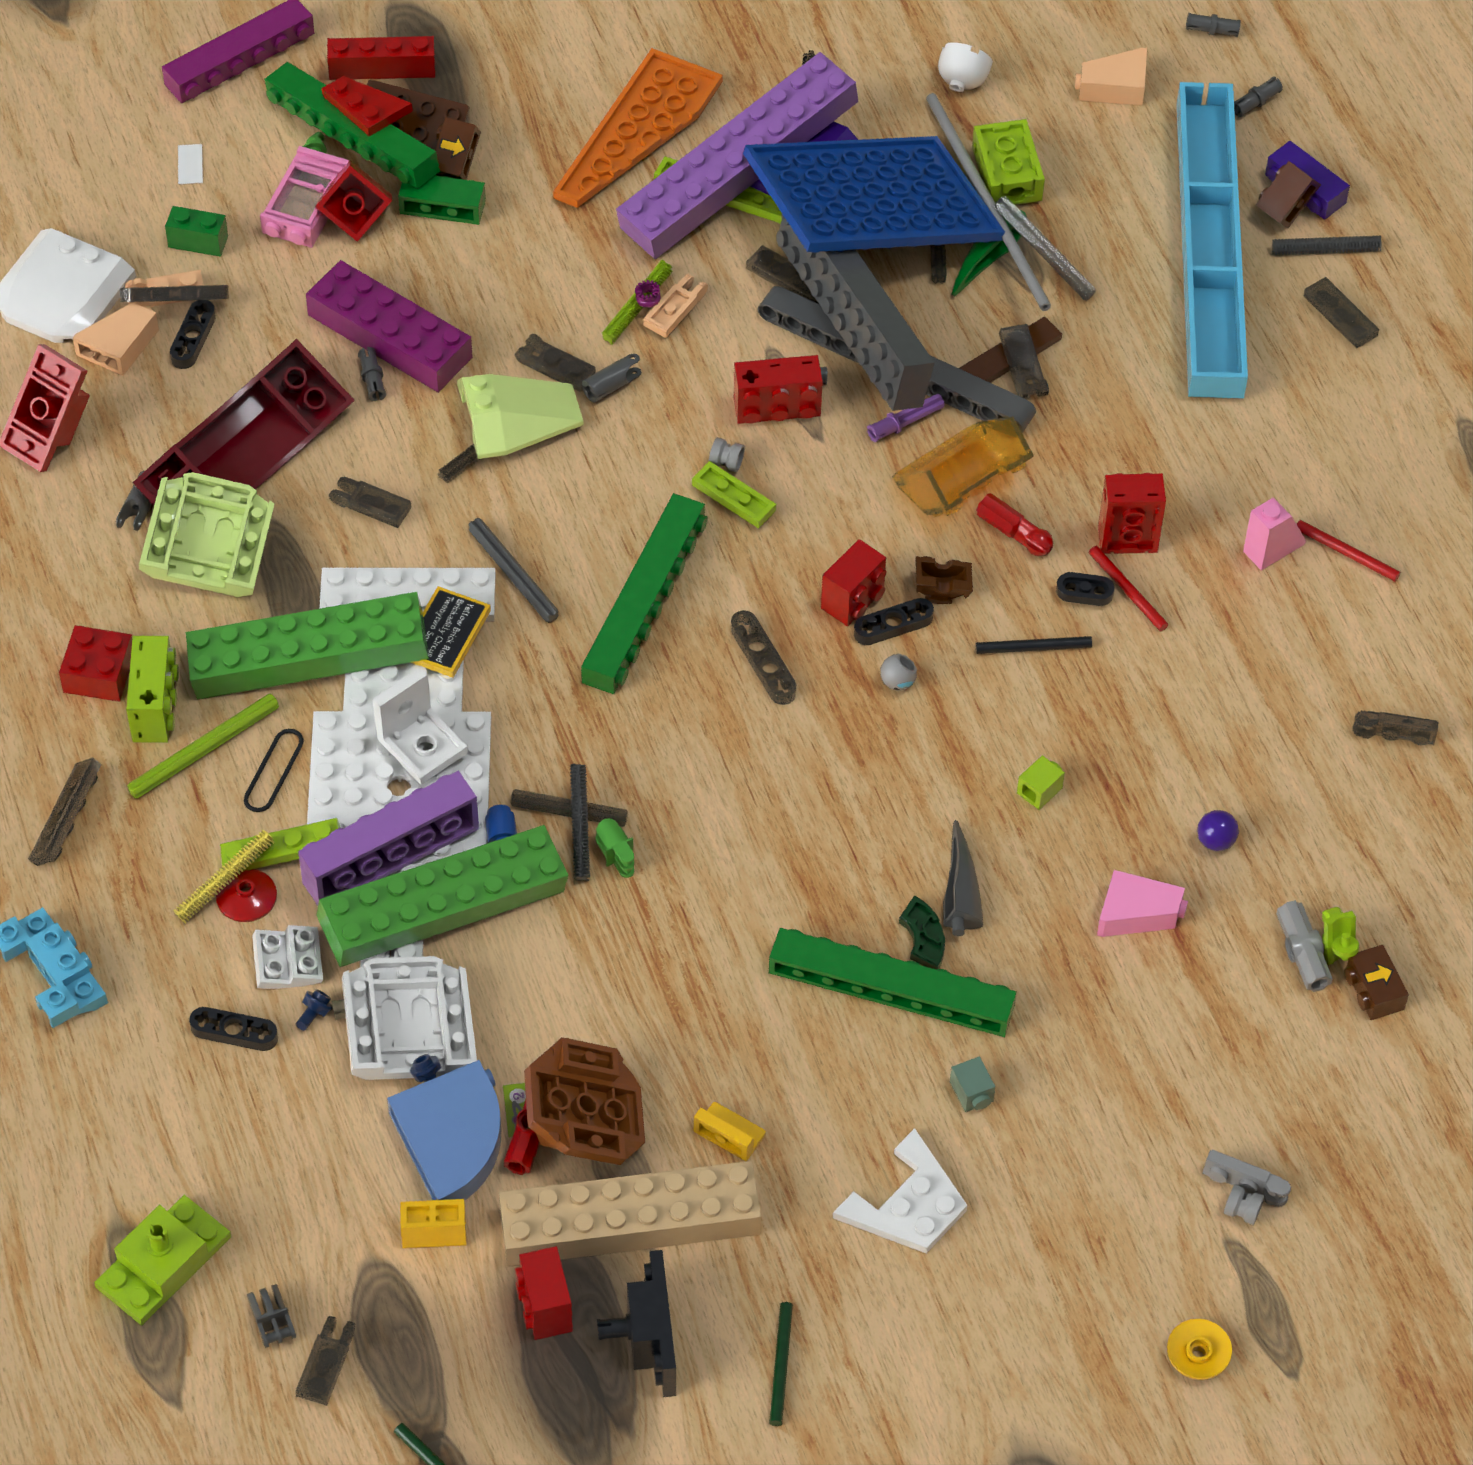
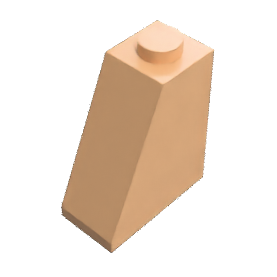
M1138 48L1083 62L1081 74L1076 73L1075 89L1080 90L1079 101L1143 105L1147 48Z
M133 302L76 333L73 337L76 355L124 376L159 331L157 314L147 306H140Z

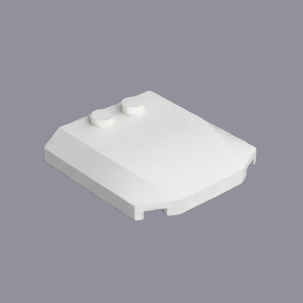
M52 228L41 230L0 282V312L2 318L7 323L54 343H63L64 339H73L76 333L105 318L125 292V283L135 279V269L122 257Z
M435 956L372 958L363 962L362 967L350 973L349 970L343 972L342 987L352 1075L365 1080L414 1078L410 1073L413 1061L425 1054L437 1056L442 1068L436 1072V1077L477 1061L466 968L459 966V969L443 964V959Z

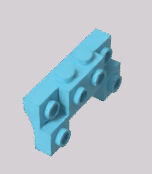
M42 907L20 921L14 916L0 924V950L5 962L28 951L29 957L51 986V988L35 996L38 1008L44 1010L49 1018L52 1028H55L74 1016L99 1009L106 1005L108 1001L106 993L90 973L89 969L93 966L86 953L78 952L75 948L77 946L76 941L70 931L64 932L58 923L53 922Z

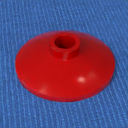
M256 869L240 871V875L236 872L237 877L234 876V880L231 878L232 882L227 880L229 885L226 884V887L222 885L223 890L220 889V893L217 891L216 901L220 911L226 917L238 922H252L261 919L273 909L277 899V890L273 880L266 873ZM246 888L250 889V890L247 891V892L241 891L242 889H246Z

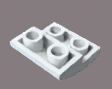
M288 925L285 931H254L252 938L257 988H293L313 985L323 981L318 927Z

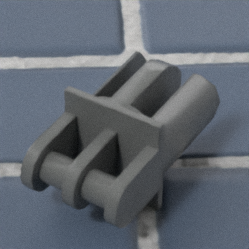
M277 1284L271 1285L278 1309H273L266 1288L259 1290L265 1310L263 1315H261L254 1293L247 1294L265 1348L269 1347V1343L275 1341L282 1343V1339L289 1336L292 1339L296 1338L288 1309L285 1307ZM285 1325L288 1326V1327L279 1329V1327H282V1326H285ZM274 1330V1332L265 1334L267 1331Z

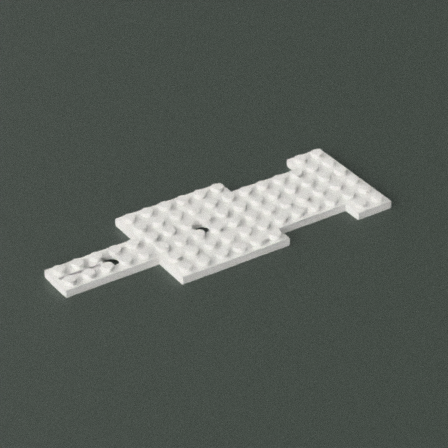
M322 568L320 608L417 592L422 610L424 611L437 586L490 604L491 611L485 622H494L496 572L495 568ZM464 660L454 678L410 662L346 673L343 711L313 712L307 824L337 818L340 828H345L357 822L362 816L371 815L383 809L388 803L397 802L409 796L414 790L425 788L435 783L440 777L450 775L458 770L477 796L479 829L390 875L488 843L485 816L489 809L491 712H462ZM420 667L428 674L431 709L468 746V753L421 785L377 739L373 706L374 697ZM424 742L418 748L426 751L433 748L434 745ZM396 779L399 782H402V779L406 780L411 785V788L406 790L402 796L392 795V792L388 789V785ZM424 939L391 950V955L390 951L361 960L360 967L363 966V962L372 958L422 957Z

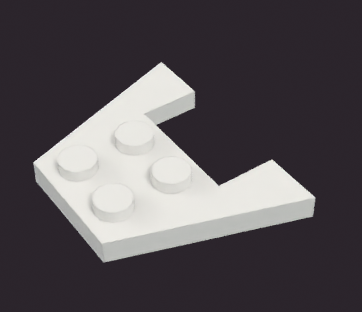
M914 1128L894 1149V1155L913 1168L915 1172L878 1210L853 1191L833 1212V1219L927 1254L967 1211V1204Z

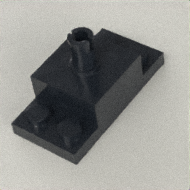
M655 1250L649 1251L650 1263L644 1264V1281L627 1283L628 1314L622 1318L597 1319L598 1338L602 1340L628 1337V1340H631L634 1370L654 1368L656 1386L662 1385L663 1397L676 1396V1362L663 1251Z

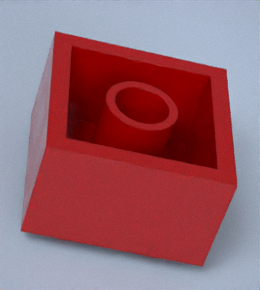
M858 539L822 575L821 609L847 627L855 619L862 617L867 607L873 601H879L885 592L886 556Z
M75 625L59 671L63 693L120 702L130 673L132 634Z
M557 1246L519 1254L520 1267L514 1268L517 1280L515 1284L518 1299L523 1304L524 1311L522 1312L526 1330H533L535 1340L573 1332L572 1303Z

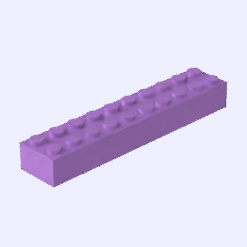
M819 52L616 208L620 228L651 257L657 259L759 179L743 155L745 145L809 141L858 103L856 82Z

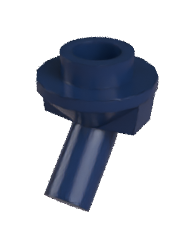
M315 989L314 992L307 991L302 1003L308 1006V1008L298 1019L296 1026L304 1031L318 1014L323 1017L326 1016L333 1009V1006L329 1003L331 998L318 989Z
M425 1054L413 1061L410 1073L417 1082H427L436 1078V1072L442 1067L437 1056Z

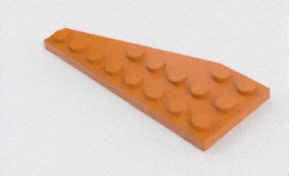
M651 48L554 189L553 199L576 208L581 206L698 119L722 84L723 75Z

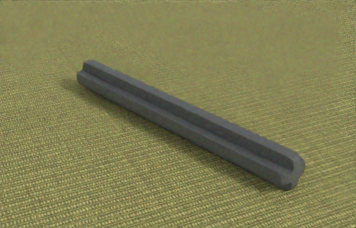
M480 518L471 521L468 524L471 534L545 622L550 623L556 620L559 616L558 609L484 521Z

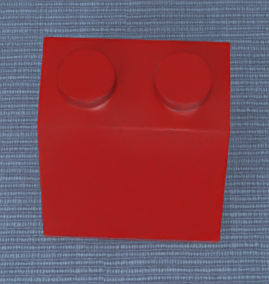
M349 160L330 183L315 207L358 242L392 202V194Z

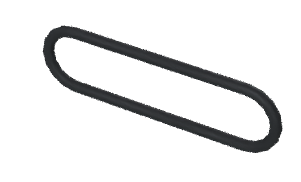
M284 729L275 736L245 793L244 804L249 810L262 812L269 809L273 804L303 746L304 739L299 731ZM286 733L297 735L299 744L270 800L265 806L260 808L251 806L248 802L249 795L279 738Z

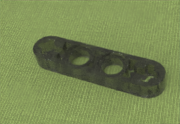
M229 285L120 288V302L229 299Z
M746 610L736 612L731 618L732 635L770 698L780 705L790 704L796 698L797 685L756 616ZM743 622L744 625H749L750 634L747 635V630L743 625H739V623ZM753 642H760L765 647L761 651H753L749 648V645ZM770 663L776 665L778 669L773 673H767L762 667ZM778 680H780L784 690L788 689L787 693H784L783 690H778Z

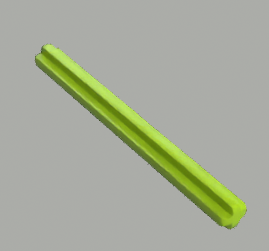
M267 694L128 783L129 793L135 799L143 796L278 709L277 699L272 694Z

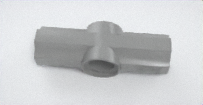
M1296 900L1286 902L1283 906L1277 908L1276 915L1286 937L1285 947L1288 957L1292 963L1296 962L1307 990H1312L1313 992L1323 990L1326 986L1332 984L1333 978L1323 956L1324 949L1321 936L1316 929H1312L1302 903H1298Z

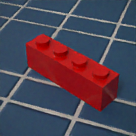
M434 36L327 38L329 80H337L342 76L350 79L435 78Z

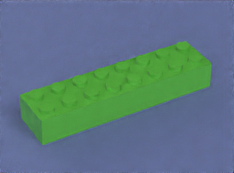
M417 592L186 632L189 677L197 700L429 659L423 610Z
M545 825L321 898L319 899L316 916L339 967H343L563 893L569 875Z

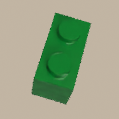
M172 206L165 224L168 248L221 257L228 239L226 215Z

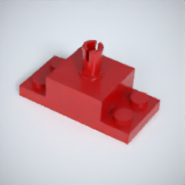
M38 344L0 437V447L40 472L47 471L56 447L70 445L90 395L81 390L88 370L49 346Z

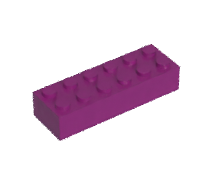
M342 260L306 293L308 316L367 350V347L374 348L377 357L438 393L473 358L471 336Z

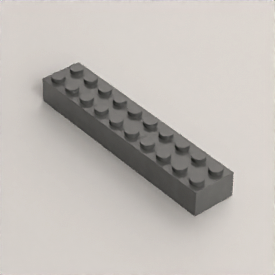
M782 214L780 229L776 235L778 246L784 251L789 262L810 289L812 296L816 298L823 312L827 314L834 328L840 333L847 347L851 349L858 363L868 374L870 381L874 383L881 393L882 398L887 402L892 411L923 407L935 362L856 249L820 251L818 253L807 252Z

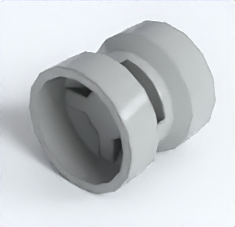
M717 437L712 445L709 461L717 466H724L726 464L728 470L738 472L744 457L745 446L739 443L731 446L725 439Z
M1234 1184L1227 1200L1224 1214L1231 1217L1238 1215L1244 1219V1222L1254 1225L1265 1196L1257 1192L1253 1194L1247 1193L1244 1187Z

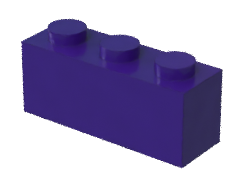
M1288 141L1268 157L1265 175L1272 182L1275 180L1278 169L1290 161L1321 184L1306 206L1311 212L1316 213L1324 220L1347 203L1350 185L1292 141Z

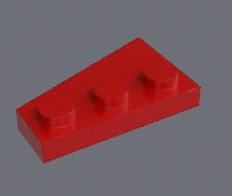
M345 76L321 88L323 97L368 136L373 135L413 111L412 103Z

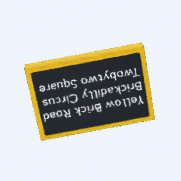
M437 586L423 611L429 659L410 663L454 678L491 611L490 604Z

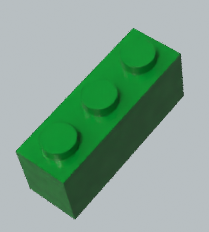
M434 176L418 189L402 182L398 195L399 213L480 225L486 202L485 182Z

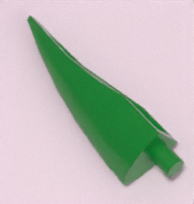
M1018 210L1014 215L1000 211L1017 242L1023 236L1021 223L1027 218L1026 213ZM1003 240L973 243L957 275L952 291L954 297L988 266L1009 252Z

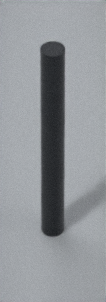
M1091 636L975 642L976 654L1092 648Z

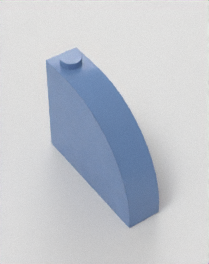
M480 1060L387 1098L389 1115L432 1200H467L485 1182L496 1163L501 1145L500 1108L493 1088L496 1086L494 1077L489 1069L484 1070Z

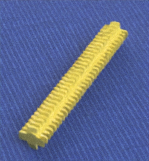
M261 830L262 833L259 832V835H256L257 838L254 837L253 840H250L251 843L248 842V846L245 845V848H241L243 851L239 850V853H236L237 856H233L234 859L230 858L231 861L228 860L225 866L219 868L220 872L216 871L213 874L214 876H210L211 879L208 878V881H205L206 885L202 884V886H199L200 889H196L197 892L194 891V894H190L191 897L188 896V899H185L186 903L183 901L182 904H179L180 907H176L177 910H173L185 924L186 920L189 921L188 916L192 918V915H195L194 911L198 913L197 909L201 910L199 906L203 908L202 903L206 905V902L209 903L208 898L212 900L211 896L215 897L213 893L218 895L217 891L220 893V889L223 890L222 885L226 887V884L229 885L227 880L232 882L231 878L234 880V876L237 877L236 872L240 875V871L243 872L242 867L246 869L245 865L248 867V863L252 864L250 860L254 862V858L257 859L256 855L260 856L259 852L263 854L262 850L266 851L264 847L268 849V845L271 846L270 842L274 844L273 838L265 830Z

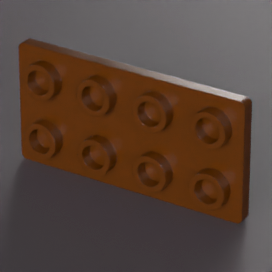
M371 79L368 80V86L412 103L413 111L393 122L392 125L433 150L436 149L438 143L436 139L438 127L444 123L445 117L463 122L467 120L470 109L467 104Z

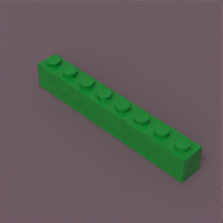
M286 62L264 79L267 89L266 95L272 103L282 106L290 114L300 117L308 125L324 132L329 138H334L347 149H352L365 160H370L378 165L383 171L398 177L401 182L418 189L440 172L435 150L392 124L368 136L323 97L321 88L326 86L324 83L291 63Z
M675 493L672 494L581 666L582 684L611 694H615L619 684L624 685L630 663H635L639 656V646L642 640L646 641L652 627L651 623L654 618H659L665 596L669 597L671 595L676 575L680 576L682 574L687 554L693 553L698 533H703L706 528L708 517L705 516L704 503Z
M779 928L769 956V974L1001 1037L1006 1036L1015 1007L1017 991L1010 990L1004 985H991L980 982V980L974 977H962L951 974L944 969H932L921 966L915 961H902L892 958L885 953L876 954L862 950L855 945L839 944L826 937L817 938L806 935L796 929L787 930Z

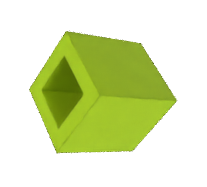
M1042 755L1019 776L1017 794L1040 810L1063 789L1065 772L1056 762L1049 761Z

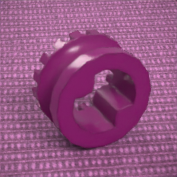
M647 280V282L642 281V283L639 282L636 285V301L640 306L653 307L660 302V288L657 282L654 283L653 280L651 282ZM647 292H652V296L650 294L649 297L648 295H646L645 297L643 294Z

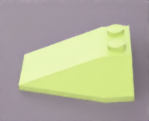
M494 374L462 377L457 380L462 403H467L471 417L473 443L478 459L508 455L584 425L572 384Z

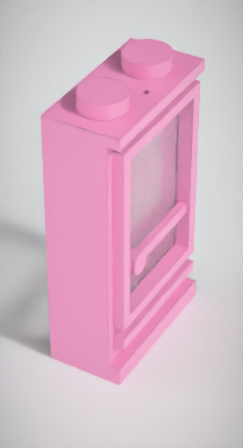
M299 146L297 154L266 209L260 214L262 233L270 237L281 238L297 245L312 248L328 220V217L320 212L315 205L349 160Z

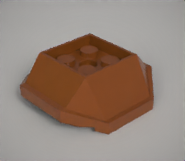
M561 1037L524 1070L528 1127L536 1133L541 1146L555 1148L564 1155L621 1165L645 1144L641 1087L632 1072L623 1063L624 1059L617 1048Z

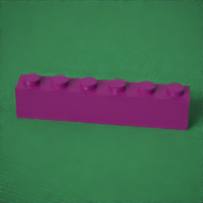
M288 0L163 65L164 85L181 104L195 98L212 87L218 86L231 77L241 74L250 67L315 34L313 15L299 0Z

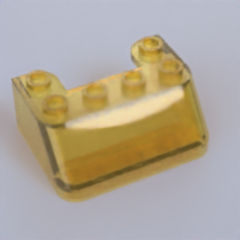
M1012 416L981 421L966 427L897 471L892 477L897 487L926 515L937 517L945 513L948 516L962 508L960 504L970 496L969 491L975 487L980 489L992 482L991 477L997 473L998 475L1008 471L1016 473L1027 466L1026 461L1034 457L1015 418Z

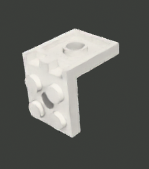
M421 667L373 698L377 739L420 785L468 753V746L431 709L428 674ZM424 742L434 745L433 748L426 751L419 749L418 746Z

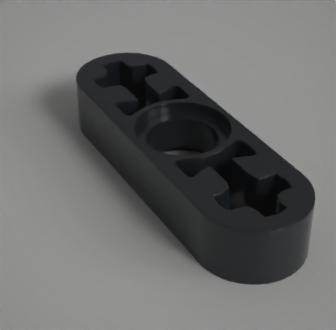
M200 299L191 304L170 348L171 362L176 368L187 369L195 364L216 319L215 308L211 301ZM198 314H202L201 322L199 321ZM196 330L200 332V335L195 338H189L186 336V333ZM185 346L187 347L188 354H184Z
M917 598L859 617L854 624V638L862 645H872L927 627L933 621V604L927 599ZM920 610V612L925 613V615L921 616V614L916 613V611ZM890 617H896L902 623L898 626H890L886 623V620ZM862 628H867V630H869V631L872 630V632H871V633H867V631H866V630H862Z
M209 1007L195 1009L189 1018L192 1033L201 1039L260 1051H268L274 1048L278 1042L277 1027L268 1019ZM204 1019H209V1023H206L204 1027L199 1026V1023H202ZM232 1023H238L243 1027L235 1035L228 1034L225 1029ZM248 1027H251V1028H252V1032L249 1031V1037H247V1036H248ZM264 1031L269 1032V1035H266L264 1039H259V1035H262Z

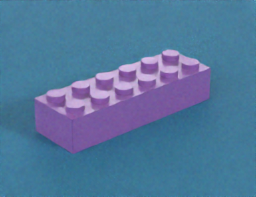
M458 770L450 775L440 777L435 783L425 788L414 790L409 796L397 802L388 803L383 809L371 815L362 816L357 822L345 828L334 830L329 836L317 842L308 843L303 849L298 851L303 885L318 906L319 899L384 878L479 829L477 796Z

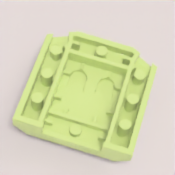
M194 472L183 474V477L167 480L168 477L161 478L139 562V570L155 579L235 597L253 595L274 510V503L270 500L268 503L257 495V490L250 485Z

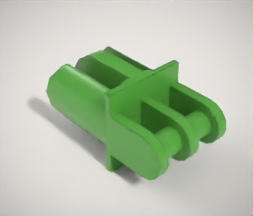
M610 818L603 819L596 828V843L606 858V866L614 864L622 877H632L634 874L633 838L628 839L623 829L615 820Z

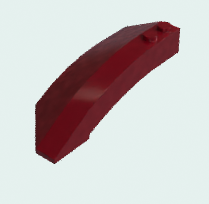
M295 339L237 393L178 443L174 444L132 483L152 504H155L161 478L168 477L167 480L181 478L183 474L192 472L247 484L256 490L355 400L301 342Z

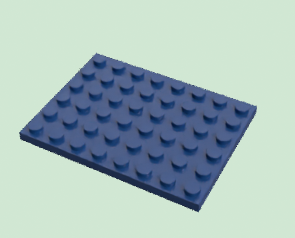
M938 136L745 145L743 155L807 252L818 253L820 251L867 250L871 248L917 247L922 245L965 244L972 242L988 243L990 241L1003 240L1004 229Z

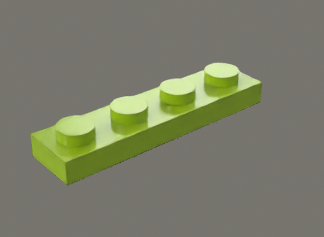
M337 818L268 833L273 838L274 844L270 842L271 846L268 845V849L264 847L266 851L262 850L263 854L259 852L260 856L256 855L257 859L254 858V862L250 860L252 864L248 863L249 866L245 865L246 869L243 867L242 869L252 870L299 859V850L303 849L310 842H317L329 836L334 830L340 828V823ZM253 836L220 844L222 866H225L228 860L231 861L230 858L234 859L233 856H237L236 853H239V850L243 851L241 848H245V845L248 846L247 843H251L250 840L257 837Z

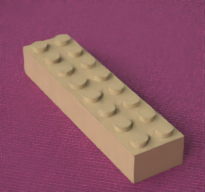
M752 1161L499 1192L507 1266L519 1265V1254L557 1246L560 1260L761 1235V1212Z

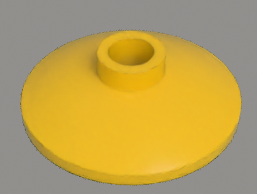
M1190 1319L1180 1323L1172 1330L1167 1342V1354L1172 1365L1181 1374L1189 1378L1204 1380L1218 1376L1227 1368L1232 1356V1344L1227 1333L1216 1323L1205 1319ZM1201 1351L1204 1356L1197 1357L1193 1355V1352Z

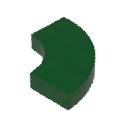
M914 895L899 917V924L905 927L913 938L914 947L910 959L925 967L939 969L945 951V936L939 922L940 919L927 903Z

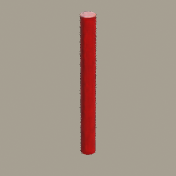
M1302 520L1298 521L1297 526L1302 534L1394 582L1399 578L1401 572Z
M1097 545L1093 546L1089 550L1092 558L1160 632L1168 627L1167 621Z

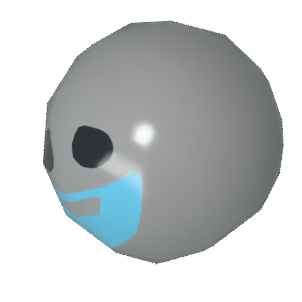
M893 654L885 659L881 665L880 677L888 688L901 691L913 685L917 678V668L914 662L907 656Z

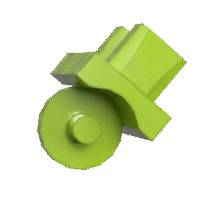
M1339 907L1324 910L1322 912V920L1324 922L1322 942L1324 944L1325 961L1327 965L1333 964L1340 958L1348 961L1349 957H1353L1359 952V942L1356 939V916L1353 911L1343 913Z

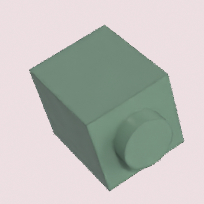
M980 1056L951 1067L950 1084L965 1112L973 1109H984L991 1102H994L996 1086Z

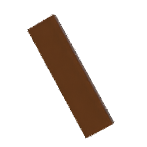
M1044 316L964 364L959 369L991 383L1060 341L1062 333Z

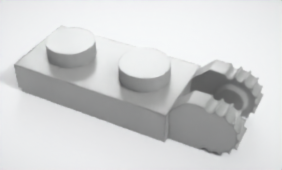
M1210 1150L1202 1174L1209 1176L1213 1181L1219 1183L1226 1182L1231 1185L1236 1184L1244 1187L1245 1192L1250 1194L1255 1192L1265 1196V1202L1269 1205L1282 1207L1287 1203L1291 1187L1285 1179L1283 1180L1269 1171L1215 1150Z

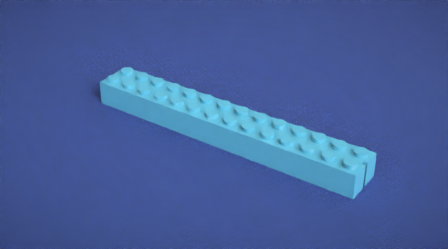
M1180 82L1176 105L1188 397L1244 398L1248 380L1233 84L1209 83L1206 105H1201L1204 83Z

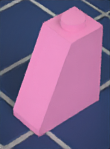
M1274 497L1251 510L1243 552L1261 571L1306 543L1293 517Z
M1114 870L1100 916L1097 935L1106 937L1175 929L1178 917L1184 919L1188 901L1183 900L1185 888Z

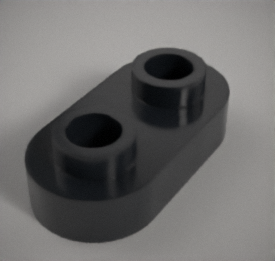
M1067 572L1058 578L1056 593L1060 599L1066 602L1104 606L1112 601L1115 587L1113 582L1105 576Z

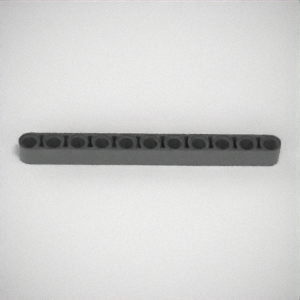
M774 286L758 306V313L766 321L858 363L857 358L851 349L847 347L840 333L834 328L827 314L823 312L820 304L783 287ZM931 356L935 363L926 395L931 397L940 394L947 405L1010 434L1021 435L1036 414V408L1030 401Z

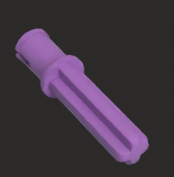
M936 394L925 399L923 407L904 409L896 414L890 412L886 418L868 425L867 433L873 442H877L879 439L894 432L898 434L901 432L902 427L945 406L940 394Z

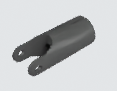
M629 354L583 380L581 385L587 398L595 403L639 377L641 369L637 367L630 368L639 362V355Z
M134 485L117 516V528H121L125 520L130 516L137 515L133 527L135 531H138L152 506V503Z

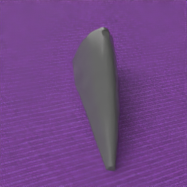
M955 820L952 831L951 865L948 885L943 899V926L952 928L954 936H963L965 929L983 927V913L974 863L959 822Z

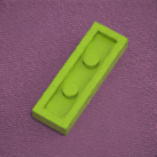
M711 461L692 478L693 487L758 529L776 511V503Z

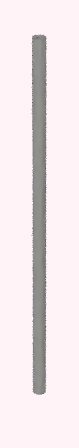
M929 94L926 97L929 106L975 190L1004 229L1005 234L1002 236V239L1042 311L1049 310L1051 304L946 112L936 94Z

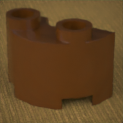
M915 557L916 592L925 595V599L931 603L952 604L953 598L962 595L967 598L973 592L972 563L950 560L946 564H938L935 558Z

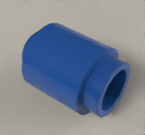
M495 805L487 810L485 825L488 843L517 834L515 815L509 806Z

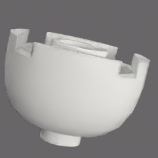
M947 43L945 48H942L938 61V70L943 80L949 84L950 89L963 92L964 90L977 88L985 82L993 63L991 57L982 50H979L978 54L970 51L972 46L967 44Z

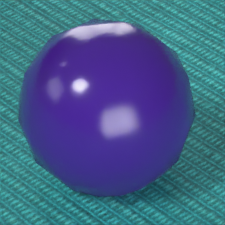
M1213 810L1206 813L1199 821L1197 827L1198 838L1210 850H1226L1231 848L1238 838V822L1226 811Z

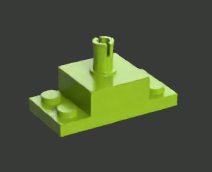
M185 1194L168 1211L159 1204L114 1248L117 1260L94 1282L95 1287L142 1326L231 1238V1231Z

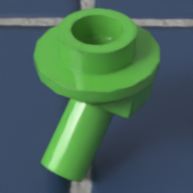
M321 132L313 134L307 139L306 144L302 146L323 153L327 152V148L322 142L324 135Z

